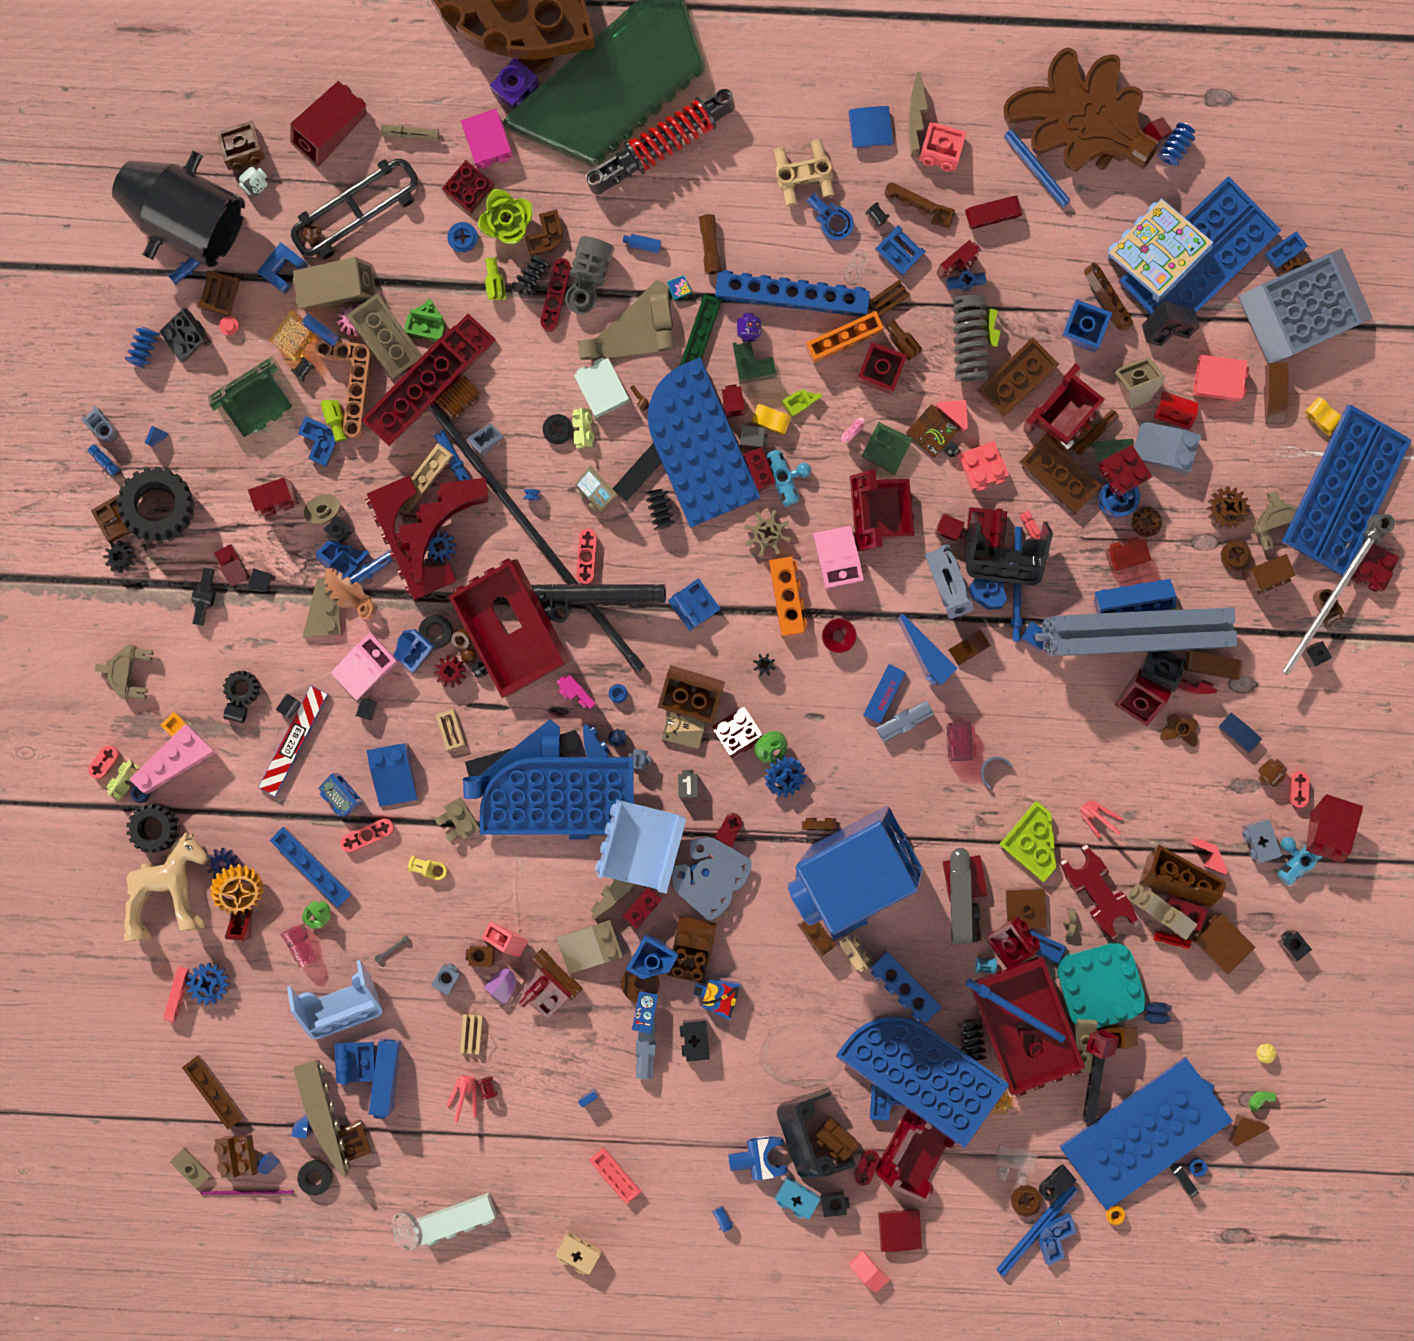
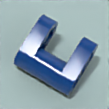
M280 242L258 269L257 273L282 293L286 294L291 286L277 276L287 261L298 269L307 268L309 264Z

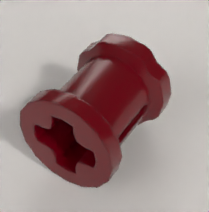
M493 1076L476 1081L482 1093L481 1100L490 1099L498 1095L493 1086Z

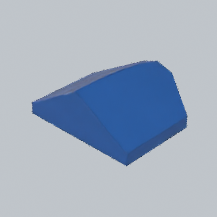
M416 629L404 630L398 638L394 656L411 673H414L430 656L434 646Z

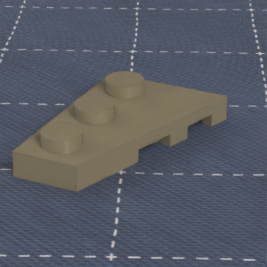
M318 578L316 581L303 638L342 635L340 607L337 606L339 599L332 600L329 598L333 591L327 592L325 590L328 585H324V581L327 578Z

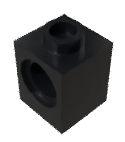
M337 515L323 529L341 545L354 532Z
M1323 641L1306 647L1302 653L1308 668L1316 667L1332 658Z
M1295 930L1284 932L1278 941L1288 956L1296 962L1312 950L1299 932ZM1296 939L1297 946L1296 948L1291 949L1290 943L1292 940Z
M844 1191L821 1194L824 1218L847 1215L850 1203L849 1197H845ZM839 1200L841 1205L838 1208H832L830 1206L831 1202Z

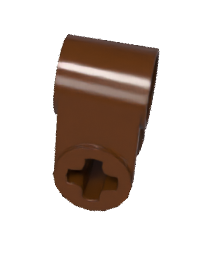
M1320 589L1313 594V602L1318 612L1321 611L1325 604L1321 600L1322 593L1327 595L1328 600L1333 592L1331 589ZM1336 600L1322 622L1326 627L1336 620L1345 619L1344 611L1338 600Z

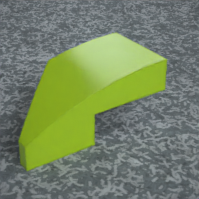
M989 309L986 310L987 315L983 317V320L987 321V326L982 327V330L988 332L986 339L989 344L997 347L1001 332L994 329L998 311Z
M801 389V391H796L782 400L781 404L792 418L822 398L823 395L821 393L806 392L807 390Z

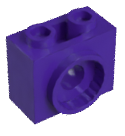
M513 58L490 84L491 92L515 111L517 107L521 108L524 105L526 97L530 93L533 94L537 90L539 81L533 72L519 60ZM511 80L518 81L515 86L508 85Z

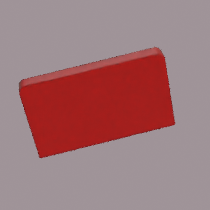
M1162 391L1154 418L1190 430L1197 417L1198 403Z

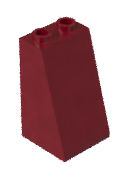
M337 81L290 123V142L319 167L366 116L367 105L362 98H357L347 85Z

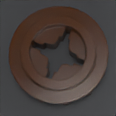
M1142 507L1132 516V528L1142 537H1152L1160 531L1163 518L1160 516L1159 511L1153 507ZM1150 515V521L1154 524H1149L1145 529V522L1140 519H1146Z
M1239 540L1228 542L1223 546L1220 553L1221 562L1226 568L1233 571L1246 568L1252 558L1249 546ZM1233 551L1235 553H1243L1238 557V561L1236 559H1229L1233 555Z
M1021 1185L1014 1190L1011 1196V1205L1019 1215L1032 1216L1040 1210L1042 1197L1035 1187ZM1024 1193L1028 1198H1031L1028 1204L1029 1208L1025 1203H1021L1024 1199Z

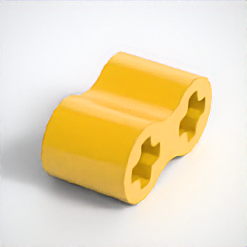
M1318 397L1305 410V415L1323 433L1328 436L1333 435L1341 415L1334 411L1324 399Z
M758 404L751 423L777 434L785 435L791 416Z

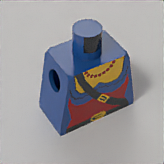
M709 979L707 987L696 984L693 995L703 998V1008L730 1020L740 988V982Z

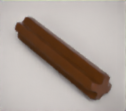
M1113 409L1110 410L1073 450L1078 455H1082L1119 417L1118 413Z

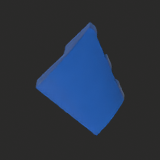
M328 540L316 552V559L325 567L333 568V571L336 569L338 573L341 572L344 580L360 567L370 552L365 549L364 551L357 550L350 545H340L338 542Z

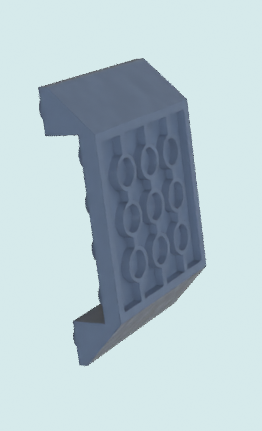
M1342 248L1238 295L1268 364L1276 363L1373 318Z

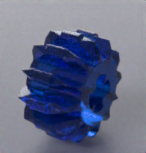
M224 847L220 851L218 849L213 850L214 855H208L212 861L206 862L207 866H211V869H208L207 872H214L213 878L216 879V874H222L223 868L229 870L230 864L233 868L238 865L239 862H234L238 855L231 856L233 850L230 849L226 853V848ZM221 861L226 862V866H220L219 863Z

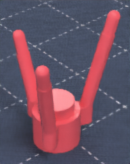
M1088 800L1080 809V812L1083 813L1081 817L1087 822L1097 838H1101V835L1089 818L1093 820L1097 817L1117 835H1120V831L1102 817L1099 812L1101 810L1120 821L1123 820L1122 817L1099 805L1096 801L1092 802L1091 800Z
M460 1075V1079L456 1081L454 1090L447 1103V1107H450L459 1089L461 1095L455 1122L459 1120L465 1093H470L471 1090L473 1117L477 1116L476 1089L478 1084L475 1083L474 1077Z

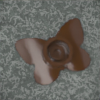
M1176 714L1169 715L1167 717L1169 726L1162 730L1160 739L1171 740L1178 737L1179 739L1182 738L1188 745L1196 747L1197 734L1194 730L1198 727L1197 720L1190 718L1183 721Z

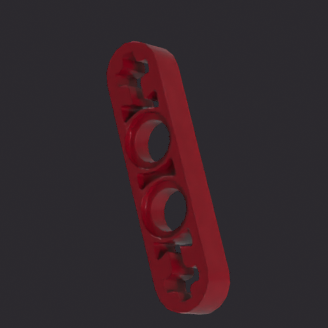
M559 258L554 262L540 319L542 328L547 332H552L557 328L570 276L569 272L571 270V265L565 258ZM562 263H565V267H567V269H563L562 277H560V270L557 266H561ZM555 281L563 283L561 290L556 291L553 289L552 286ZM556 299L559 302V306L556 309L549 308L548 303L550 300ZM546 311L550 313H557L556 316L552 314L551 319L552 322H554V325L550 324L549 327H547L546 323H544V321H548L549 319V313H546Z

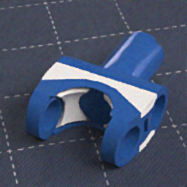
M764 1136L748 1139V1151L728 1154L730 1171L751 1169L752 1180L770 1179L786 1174L788 1172L787 1166H778V1164L771 1163L767 1158L771 1149L784 1144L783 1137Z

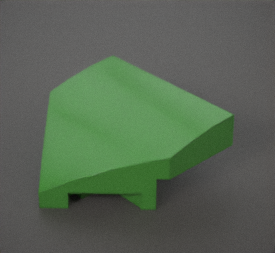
M429 299L425 301V304L410 310L404 331L410 337L436 342L440 337H443L445 322L432 300Z

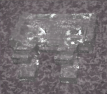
M999 1144L995 1164L1000 1165L997 1178L1007 1181L1010 1167L1019 1170L1015 1182L1020 1185H1026L1028 1172L1034 1173L1038 1154Z

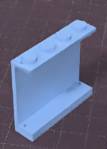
M616 799V803L611 806L610 815H612L611 822L607 823L605 834H607L606 841L602 842L600 853H602L601 860H598L595 866L597 876L599 878L608 877L655 888L661 893H667L686 818L682 815Z

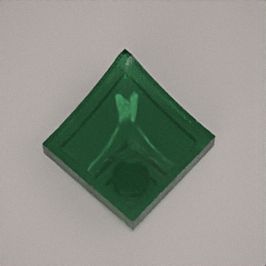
M878 422L861 457L895 476L913 438Z

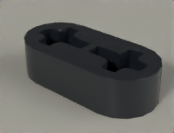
M1179 1163L1173 1165L1170 1169L1191 1199L1199 1194L1197 1188Z

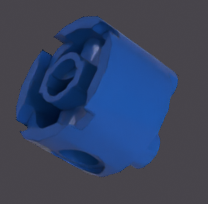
M1109 482L1099 491V507L1109 518L1118 519L1126 517L1136 510L1140 501L1138 487L1119 498L1117 494L1110 490Z

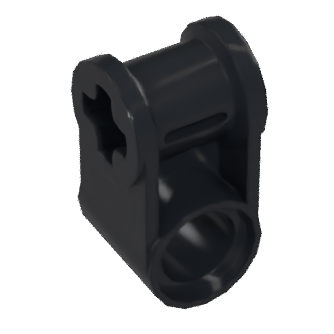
M1062 1164L1039 1184V1192L1045 1199L1054 1200L1065 1190L1069 1189L1076 1182V1178ZM1048 1186L1051 1188L1052 1191L1050 1194L1046 1190V1187Z

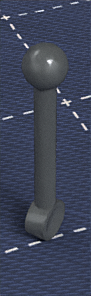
M403 936L402 940L381 955H376L375 961L381 962L383 957L401 944L408 943L409 937Z

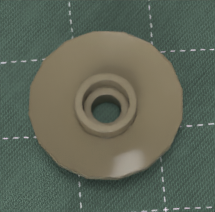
M331 494L316 496L305 506L304 518L313 525L328 523L338 515L341 508L340 501Z

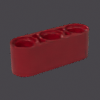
M1017 195L972 206L965 210L970 229L1008 221L1023 215Z

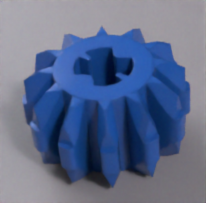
M437 531V537L435 538L434 536L432 538V541L429 543L430 546L427 548V551H431L427 557L432 558L434 556L433 562L437 563L440 557V562L443 564L445 563L444 557L449 561L452 560L449 554H456V551L451 548L457 547V544L451 543L454 540L453 536L447 538L448 532H444L441 536V532ZM444 543L445 549L437 552L439 549L436 546Z

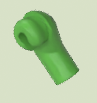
M1256 1092L1249 1100L1250 1110L1258 1111L1264 1102H1275L1276 1094L1274 1092Z

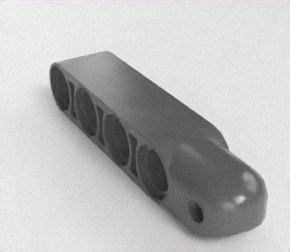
M956 848L950 855L952 944H972L970 855L964 848Z

